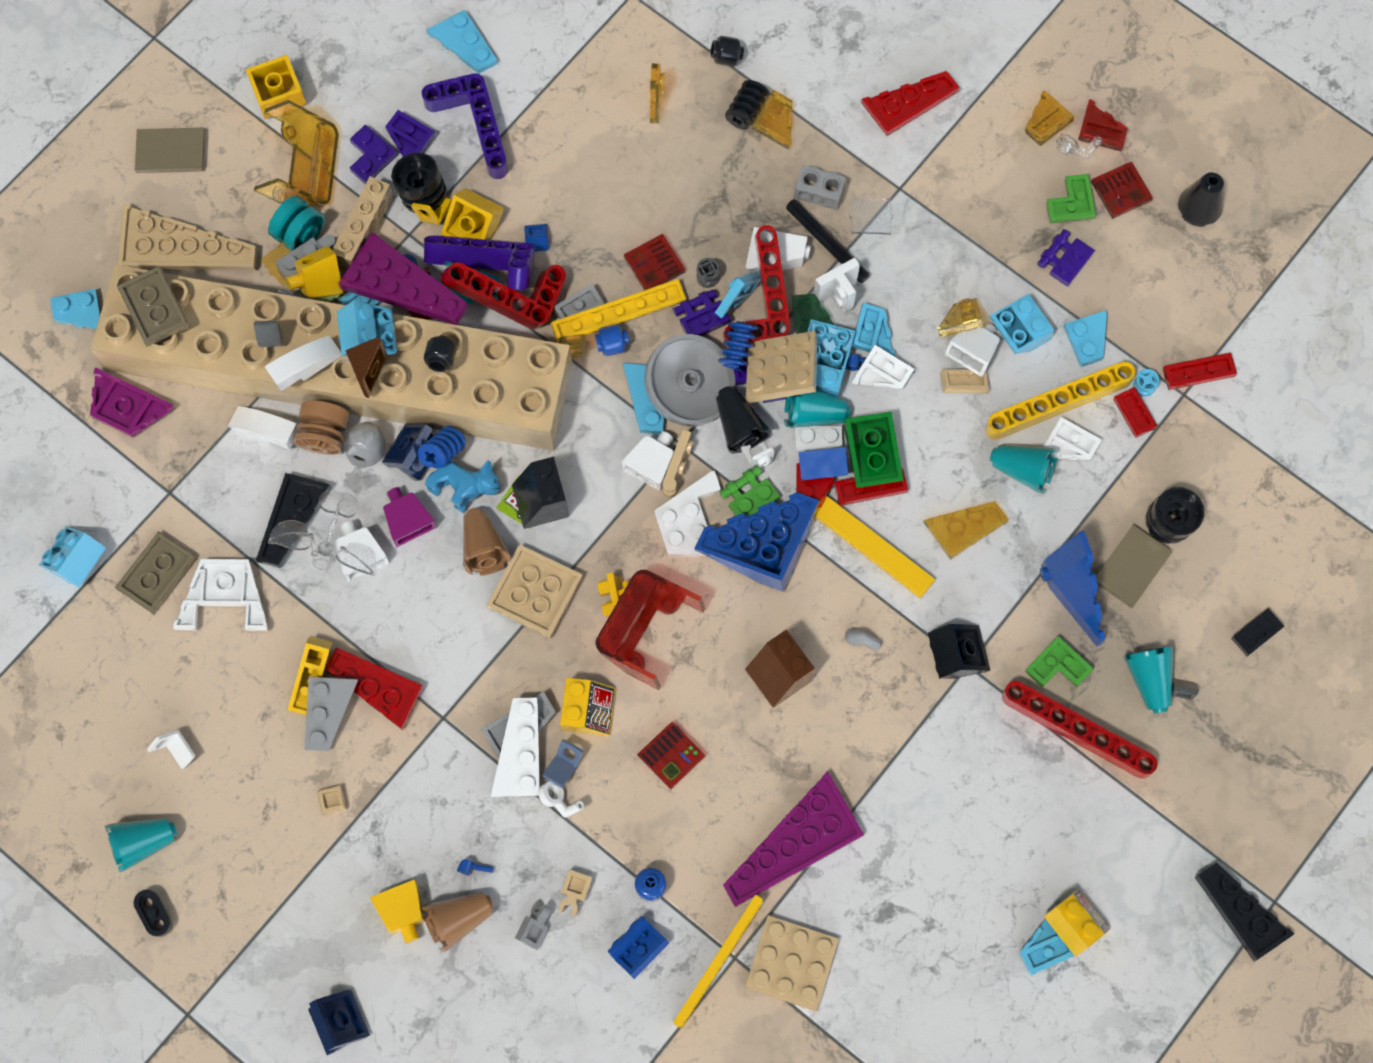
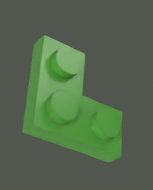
M1088 174L1066 176L1065 186L1068 197L1047 199L1046 205L1049 222L1058 223L1094 219L1096 213Z
M1058 636L1029 665L1025 672L1043 688L1059 671L1077 688L1094 668Z

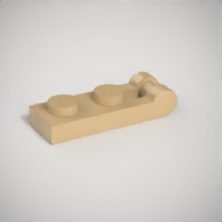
M683 429L663 480V494L668 498L674 497L677 493L676 480L678 474L683 475L686 467L684 458L686 453H691L694 441L691 440V432Z

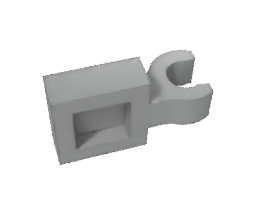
M535 902L531 909L532 917L525 916L515 939L538 950L548 930L544 923L552 909L544 904L541 905Z

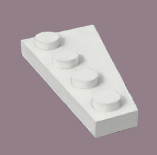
M513 698L491 797L539 796L537 698Z

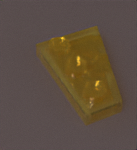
M994 501L925 519L923 523L951 560L1008 523L1009 519Z

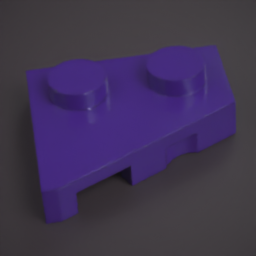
M400 110L396 111L385 126L386 131L402 157L411 153H423L435 137L434 130Z

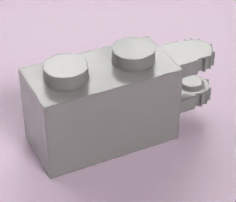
M330 234L317 241L311 238L275 262L279 274L286 282V277L297 274L295 268L296 260L325 246L332 250L336 243V238Z

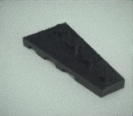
M285 473L256 558L258 563L281 568L331 489L330 484Z

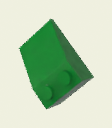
M892 411L846 418L843 426L856 488L903 481Z

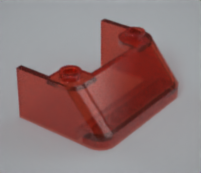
M637 571L632 576L596 638L595 644L598 652L626 674L659 690L661 685L657 676L644 669L645 659L634 649L656 611L671 615L677 612L681 604L684 603L703 613L705 606L702 597L651 571Z

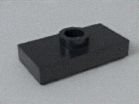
M1268 608L1231 639L1248 657L1285 626Z

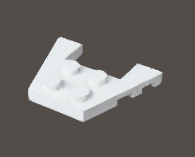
M711 471L654 511L668 557L705 556L694 550L703 529L707 527L698 499L717 494L721 491L715 471Z
M201 559L189 586L190 590L186 600L181 605L178 619H175L173 628L175 630H197L199 606H246L245 629L247 631H268L267 620L249 559Z

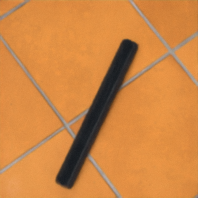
M793 199L786 205V209L841 264L854 258L797 200ZM860 264L857 280L860 283H864L870 274Z

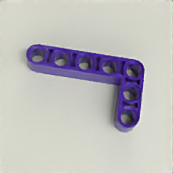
M473 73L426 85L422 89V99L425 108L430 112H439L470 104L488 173L494 179L504 178L508 172L506 156L483 76ZM474 86H479L478 89H472ZM453 91L458 92L457 94H450ZM434 96L437 97V98L434 99V100H430V99H429L430 97H434ZM480 105L485 106L484 108H477ZM486 124L491 125V126L488 127V128H483V127H482L483 125H486ZM489 144H496L494 147H487ZM496 163L502 164L499 167H493Z
M436 235L424 238L425 263L444 265L445 261H450L453 263H463L470 268L508 271L507 285L510 289L523 290L529 286L534 271L535 247L532 244Z

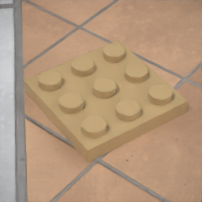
M815 331L750 342L753 347L748 348V353H750L747 361L746 399L748 403L816 392L818 336Z
M519 544L486 607L551 639L583 578V574Z
M768 915L745 988L817 1012L839 939Z

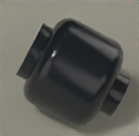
M719 36L711 44L710 56L716 64L735 66L739 60L743 59L744 47L741 46L738 38Z
M446 336L432 337L427 341L423 357L424 362L433 371L443 372L453 366L457 347Z

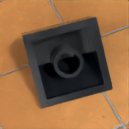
M948 624L928 632L930 648L933 652L935 668L939 679H956L990 671L979 625Z

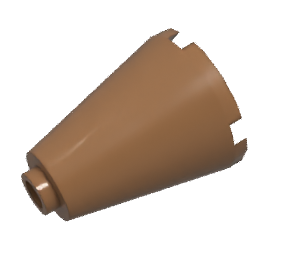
M480 508L468 510L463 517V566L465 571L473 575V572H479L480 576H484L505 568L504 563L507 560L508 562L511 560L506 545L485 510Z
M480 892L422 906V912L427 910L428 915L423 918L428 931L435 943L440 941L442 944L439 950L445 952L490 917L494 904L489 895L485 896Z

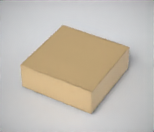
M341 785L317 791L323 816L347 810Z

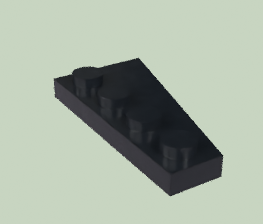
M1218 863L1213 864L1195 876L1199 885L1254 962L1294 935L1289 928L1286 929L1278 922V918L1273 913H1268L1252 894L1249 895L1241 888V884Z

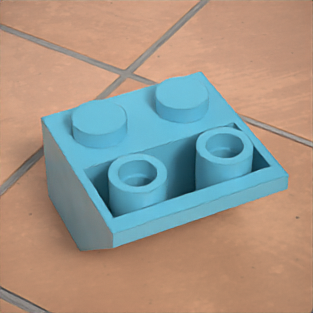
M1029 294L990 315V319L1015 354L1033 351L1050 341L1054 332L1053 327Z
M352 301L337 311L341 353L343 356H347L345 350L374 338L382 339L387 355L397 353L392 309Z
M66 526L57 534L56 541L51 549L45 551L39 566L69 584L80 587L106 547L86 533Z

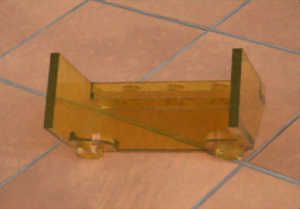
M290 100L266 108L265 114L282 122L281 134L285 141L293 145L289 182L287 183L277 178L255 186L254 191L280 204L295 195L307 201L310 206L319 207L328 204L331 199L339 137L336 126L332 122Z

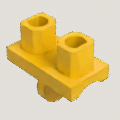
M613 572L606 574L607 579L597 583L601 596H611L610 602L602 604L603 615L606 617L617 616L622 619L628 618L627 605L633 604L632 597L638 594V589L630 587L629 581L622 582V577L615 576Z

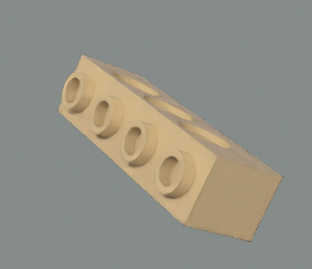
M369 176L332 249L336 253L339 266L348 269L371 233L375 234L394 196L389 183Z

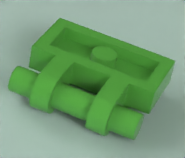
M758 466L752 470H746L742 473L743 476L734 482L730 481L719 492L723 499L730 495L734 498V501L729 503L728 507L735 516L744 513L746 517L759 512L758 507L780 499V495L767 478L758 483L756 477L762 474ZM749 484L751 489L741 495L739 489Z

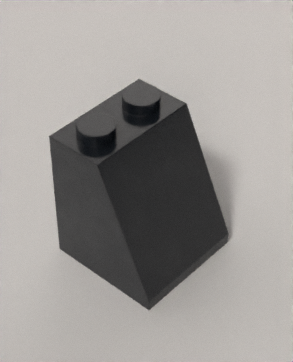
M554 456L531 462L512 484L524 529L569 517L566 498Z

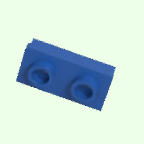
M641 916L630 925L621 938L613 942L608 953L617 964L635 979L669 942Z

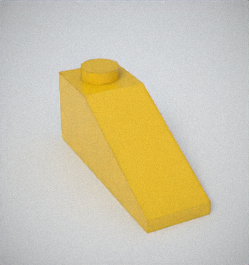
M313 636L308 638L288 705V711L307 715L309 676H324L333 642Z

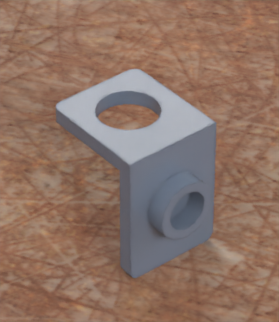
M563 739L556 756L545 769L542 777L561 788L564 787L578 768L583 750ZM564 749L572 750L576 757L568 756Z

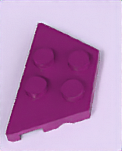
M95 367L93 373L95 381L94 387H92L93 402L90 408V416L93 419L130 437H134L173 411L174 406Z

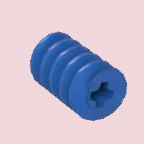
M737 321L729 323V327L734 331L726 332V335L731 340L723 342L728 349H723L720 352L726 358H719L718 362L725 367L744 372L739 367L748 364L742 358L750 356V353L745 348L753 347L748 342V339L756 338L751 333V330H758V327Z
M445 426L418 449V459L425 467L442 468L465 448V437L455 427Z

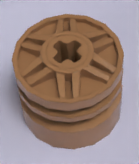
M304 401L301 404L298 417L299 421L303 424L296 426L297 434L294 435V444L304 450L318 454H340L343 449L342 442L345 440L341 432L347 429L350 417L349 412L338 405L328 402Z

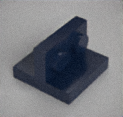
M405 423L382 463L391 468H398L413 480L419 481L427 467L419 461L418 449L433 436L431 434L433 429L427 424Z
M351 989L315 999L309 1003L310 1008H308V1011L327 1056L334 1054L351 1043L370 1036Z

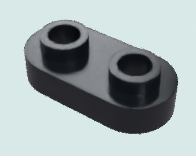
M151 890L140 891L134 898V908L146 931L155 937L167 935L172 928V920L159 895ZM151 899L152 905L146 908L145 901ZM162 920L163 927L161 929H157L156 923Z

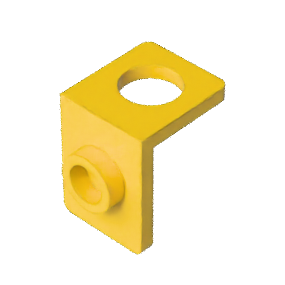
M445 198L442 205L434 211L429 205L412 203L411 207L421 222L439 225L450 207L451 199Z

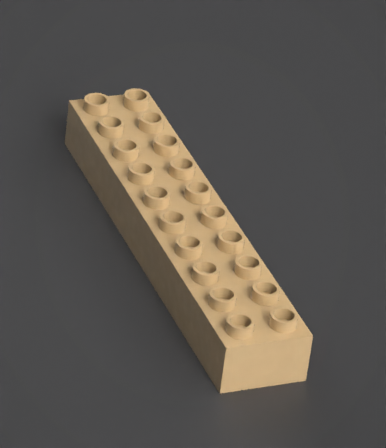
M114 265L90 348L105 370L297 405L310 400L323 401L338 405L352 415L402 424H427L436 430H441L445 426H453L463 435L554 451L573 366L570 345L392 314L397 353L387 355L388 358L369 398L364 396L348 356L343 355L305 381L299 379L281 391L265 366L300 346L326 336H330L341 351L337 311L346 305L164 273L190 327L146 347L117 285L149 270ZM278 321L282 329V345L278 347H259L256 340L254 322ZM443 335L455 343L457 351L453 366L443 372H436L426 365L423 357L427 341L432 337Z

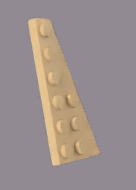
M123 203L118 265L138 269H153L160 266L163 270H256L257 248L255 245L233 238L228 239L217 235L215 232L203 231L196 226L165 216L160 217L151 214L150 211L143 209L141 211Z

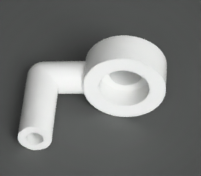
M550 781L542 784L539 788L538 795L541 802L548 807L555 806L565 818L584 809L582 801H577L567 807L563 801V788Z

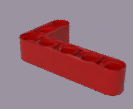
M770 225L761 226L755 234L766 319L743 322L753 326L758 325L762 328L761 337L748 339V342L786 336L790 331L776 230ZM763 231L769 232L772 240L768 243L763 242L760 239V233ZM765 254L774 256L775 263L773 265H766L764 263L763 256ZM768 277H775L778 280L777 288H770L767 285L766 280ZM777 299L781 302L782 308L780 311H773L770 308L771 300ZM774 323H783L785 326L783 334L774 332ZM729 325L724 329L723 332L724 341L730 340L726 335V332H728L729 329H732L731 327H729Z
M459 262L447 267L442 272L441 278L444 285L529 329H537L549 320L564 284L566 273L560 265H552L542 271L530 298ZM451 271H455L458 274V280L452 277ZM549 273L555 276L556 281L550 279ZM472 281L478 284L479 290L473 288ZM492 292H496L498 294L499 301L493 298ZM541 292L547 296V302L542 299ZM513 302L518 304L519 311L513 308ZM533 312L539 316V322L533 318Z

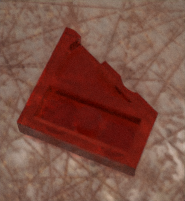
M1089 99L1078 141L1121 152L1128 128L1121 122L1116 121L1107 111H1101L1095 106L1096 102Z

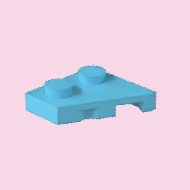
M754 272L734 278L728 286L729 292L715 314L720 318H724L730 307L735 309L742 301L751 296L761 281L760 275Z
M96 289L50 298L55 322L96 330L101 314Z
M863 302L855 328L856 332L852 347L870 353L873 346L877 345L895 357V350H892L890 341L891 333L890 328L887 326L885 309Z
M1106 310L1064 325V330L1080 367L1102 361L1104 357Z
M1046 919L1019 953L1030 976L1074 957V954Z

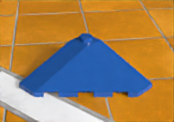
M797 492L789 495L790 500L776 505L775 501L758 507L759 512L746 517L742 513L727 519L728 524L714 529L713 525L703 529L694 550L762 585L784 592L817 510L819 500Z
M1081 531L1043 561L1040 575L1044 582L1047 581L1050 590L1097 647L1104 642L1105 635L1104 631L1099 628L1100 620L1102 619L1100 603L1094 599L1096 598L1098 587L1096 574L1090 571L1092 569L1091 562L1094 561L1093 554L1084 531Z

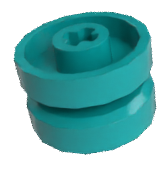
M291 196L273 214L269 222L268 234L279 243H284L287 249L293 251L311 238L318 239L325 225V215L315 207H310V204L300 196Z

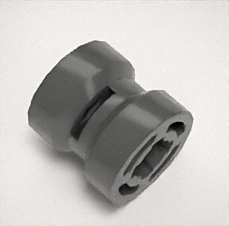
M712 258L702 259L697 264V282L705 288L715 286L719 281V264Z

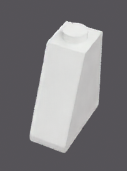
M757 227L753 229L745 267L746 275L754 272L760 275L755 245V234L759 229ZM763 231L760 233V239L763 242L768 243L772 240L769 232ZM776 231L782 271L802 267L804 259L809 258L811 246L807 245L808 237ZM765 254L763 261L766 265H773L775 258L771 254Z

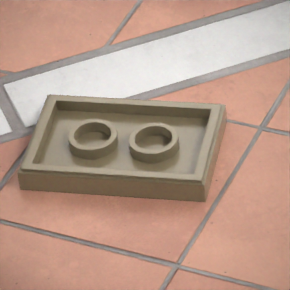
M204 127L137 129L136 173L204 171Z
M160 266L117 285L146 347L190 327Z
M1132 525L1096 575L1097 585L1130 608H1133L1173 551L1135 525Z
M158 531L115 588L155 615L198 558Z

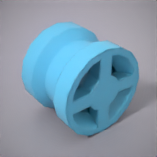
M1141 370L1133 382V387L1136 388L1140 396L1148 397L1158 387L1159 376L1154 370Z

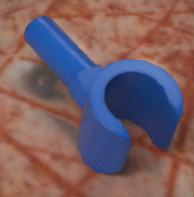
M856 354L851 355L847 362V370H859L860 364H863L866 358Z
M467 859L462 860L457 869L458 872L469 876L472 869L493 873V867L479 865Z

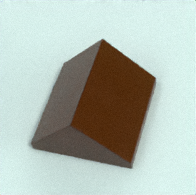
M374 338L345 350L362 392L367 398L370 397L388 358L380 338Z

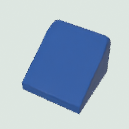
M547 224L524 226L525 243L534 245L535 252L547 251L549 249Z

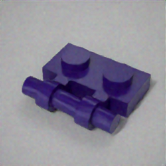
M1063 229L1060 234L1053 238L1052 245L1040 255L1041 259L1037 265L1043 269L1047 264L1051 265L1053 269L1049 275L1069 287L1092 257L1095 250L1078 238L1072 244L1068 243L1067 239L1070 236V232ZM1059 249L1065 252L1060 259L1055 256Z
M714 289L708 292L703 291L698 294V297L689 301L684 300L680 302L679 306L673 308L676 317L683 313L686 315V317L680 319V324L686 334L703 336L731 323L728 313L724 318H720L715 314L721 304V300L713 304L710 301L717 298ZM700 305L705 307L696 312L692 310Z

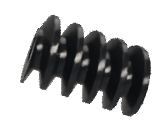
M744 81L733 102L729 105V109L725 112L726 120L739 129H746L745 124H752L753 119L751 117H756L757 112L755 110H760V103L765 102L764 96L769 95V90L757 81Z

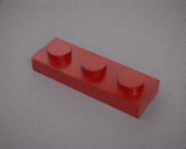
M1231 353L1166 365L1162 369L1168 390L1232 378L1237 375Z
M901 468L903 481L856 488L854 478L835 481L834 487L839 506L908 493L903 468Z

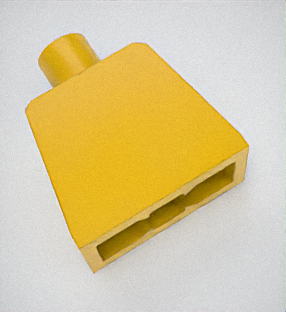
M328 246L296 260L295 268L297 274L285 278L289 290L300 288L307 298L343 293L338 284L341 278L336 253Z
M415 879L370 897L386 928L392 935L401 932L405 944L419 939L415 926L425 921L419 886Z

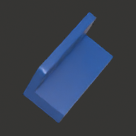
M846 447L799 452L802 480L848 475Z

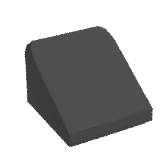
M278 321L254 322L256 340L259 347H278L282 345V329Z
M1172 678V696L1192 700L1198 695L1199 690L1196 683Z

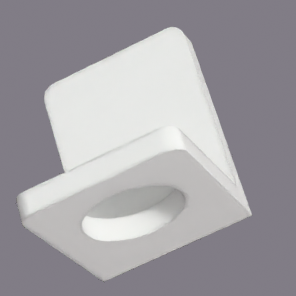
M764 441L757 445L762 448L763 452L753 457L749 453L750 445L741 447L752 469L756 466L760 468L765 467L774 459L773 447L768 449Z
M179 730L156 737L147 748L150 753L167 747L181 769L186 768L195 757V754Z

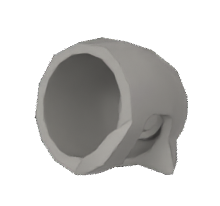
M367 421L355 424L349 429L346 435V456L353 466L366 468L375 465L384 455L385 439L377 425ZM353 456H360L365 460H357Z

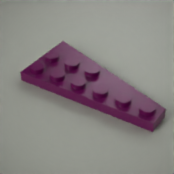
M373 232L338 283L342 290L458 325L468 309L466 301Z
M828 771L723 884L735 908L754 898L755 895L763 893L864 836Z

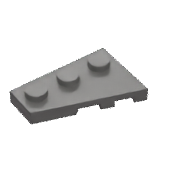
M309 676L304 750H330L358 679Z
M544 691L533 697L537 698L538 733L556 713ZM510 712L481 729L498 759Z

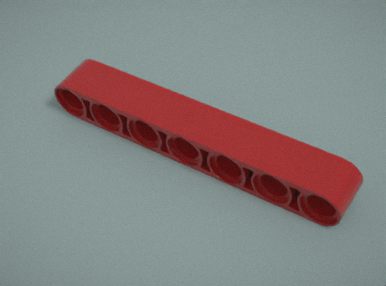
M1012 681L1005 687L1002 693V700L1007 706L1135 777L1145 779L1157 769V759L1151 753L1022 682ZM1010 689L1017 690L1020 698H1011L1008 691ZM1037 701L1040 703L1041 710H1033L1030 702ZM1052 713H1059L1063 718V722H1055L1052 719ZM1073 726H1082L1085 733L1083 735L1075 733ZM1102 737L1105 739L1106 746H1098L1095 738ZM1117 749H1124L1128 754V758H1120L1117 754ZM1139 761H1146L1149 764V771L1142 770L1139 766Z

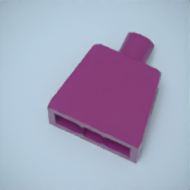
M399 487L392 488L387 492L390 503L383 506V510L396 548L437 528L433 518L413 492L403 496Z

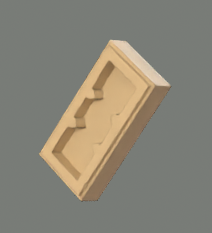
M942 369L940 372L943 393L987 394L989 391L986 371L983 377L978 376L969 369Z

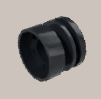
M411 153L403 156L396 162L392 169L391 178L404 207L410 212L415 213L411 207L412 203L429 205L433 211L442 205L447 195V188L436 161L430 155Z
M1184 487L1170 488L1164 491L1148 507L1145 515L1146 526L1150 534L1158 541L1166 544L1179 543L1188 538L1201 526L1205 516L1204 505L1200 497L1192 490ZM1170 514L1174 516V522L1170 521Z

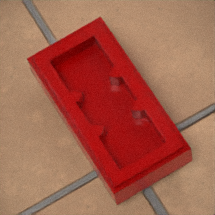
M1135 387L1114 396L1113 400L1135 438L1157 428V424Z

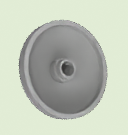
M694 334L677 335L661 343L650 355L644 373L645 389L654 408L669 421L682 426H701L718 418L720 415L716 397L719 395V390L727 386L735 388L734 370L718 362L719 358H726L720 352L722 349L711 340Z

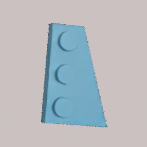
M465 10L427 29V34L430 37L437 39L442 43L443 47L451 50L462 62L478 74L498 64L496 57Z
M623 363L640 433L661 434L664 429L665 417L654 408L647 395L644 383L646 365Z

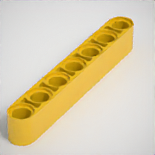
M1120 362L995 412L988 419L985 428L986 434L991 439H1001L1125 389L1130 385L1135 376V367L1129 362ZM1123 372L1128 378H1122L1118 373ZM1097 381H1104L1107 386L1102 387ZM1076 389L1084 390L1086 395L1078 394ZM1060 397L1064 399L1065 403L1060 404L1055 398ZM1034 406L1043 407L1044 412L1036 411ZM1019 414L1024 420L1018 421L1013 415ZM992 423H999L1003 428L995 429Z

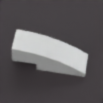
M326 336L288 352L266 365L265 368L279 389L283 391L299 379L305 381L341 357L342 353L332 338Z
M242 406L237 407L228 425L229 428L268 444L274 443L289 450L293 444L294 435L297 434L296 426H298L297 423Z

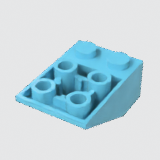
M811 319L807 332L815 331L818 336L816 389L838 397L856 331Z

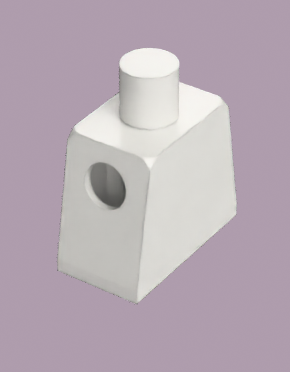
M977 323L969 324L951 339L945 355L978 376L983 377L1000 341L999 337L995 335V326L990 323H986L983 327Z
M665 431L661 432L657 440L645 436L623 459L622 470L661 491L664 477L674 453L669 448L674 438Z
M347 521L340 526L344 536L336 540V546L342 570L348 582L389 564L385 553L366 527L357 530L353 521Z

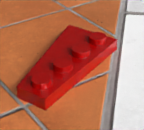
M944 71L920 79V82L911 85L908 83L900 86L899 89L890 92L887 90L872 98H863L861 104L885 135L888 136L959 92L960 87L951 75Z
M337 647L325 668L335 678L358 679L353 692L401 730H403L423 689V686L419 683Z

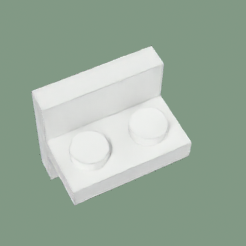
M856 258L815 279L813 298L817 304L832 297L838 309L841 308L845 314L853 310L856 291L852 285L857 282L860 266Z

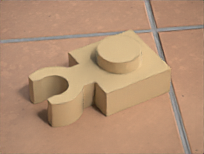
M569 869L561 890V894L567 896V898L560 903L559 912L563 913L564 907L571 905L573 907L571 916L575 917L577 915L578 906L576 903L578 900L585 902L593 880L592 877Z

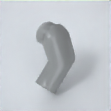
M848 629L845 633L846 642L852 646H867L874 651H877L881 646L880 640L863 630Z

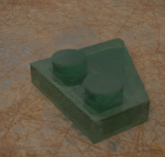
M815 293L792 295L795 334L807 332L811 319L834 325L826 309L820 305V301Z

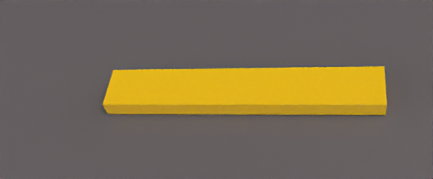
M679 279L555 320L550 325L557 343L563 344L598 332L601 327L621 324L680 304V302L687 299Z
M826 496L822 507L817 508L814 518L919 599L923 597L936 579L828 496Z
M754 896L673 1021V1024L678 1028H683L762 906L763 899L759 896Z

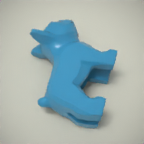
M451 459L442 468L432 472L425 482L427 490L437 497L442 487L451 485L455 491L451 502L455 504L454 508L463 514L466 511V505L480 494L497 495L501 489L500 481L494 473L495 469L492 468L491 461L489 460L486 461L481 470L471 472L455 464Z

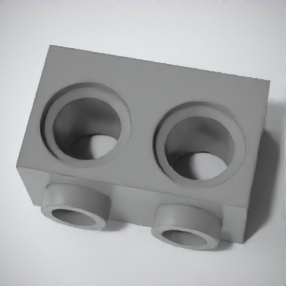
M803 165L795 187L794 198L837 210L845 187L846 177L838 172H827L820 170L816 166ZM813 181L815 184L808 185L805 182ZM827 187H834L836 190L830 191Z

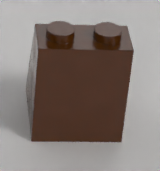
M785 630L764 645L746 667L745 671L772 708H775L812 682L815 667L789 632Z

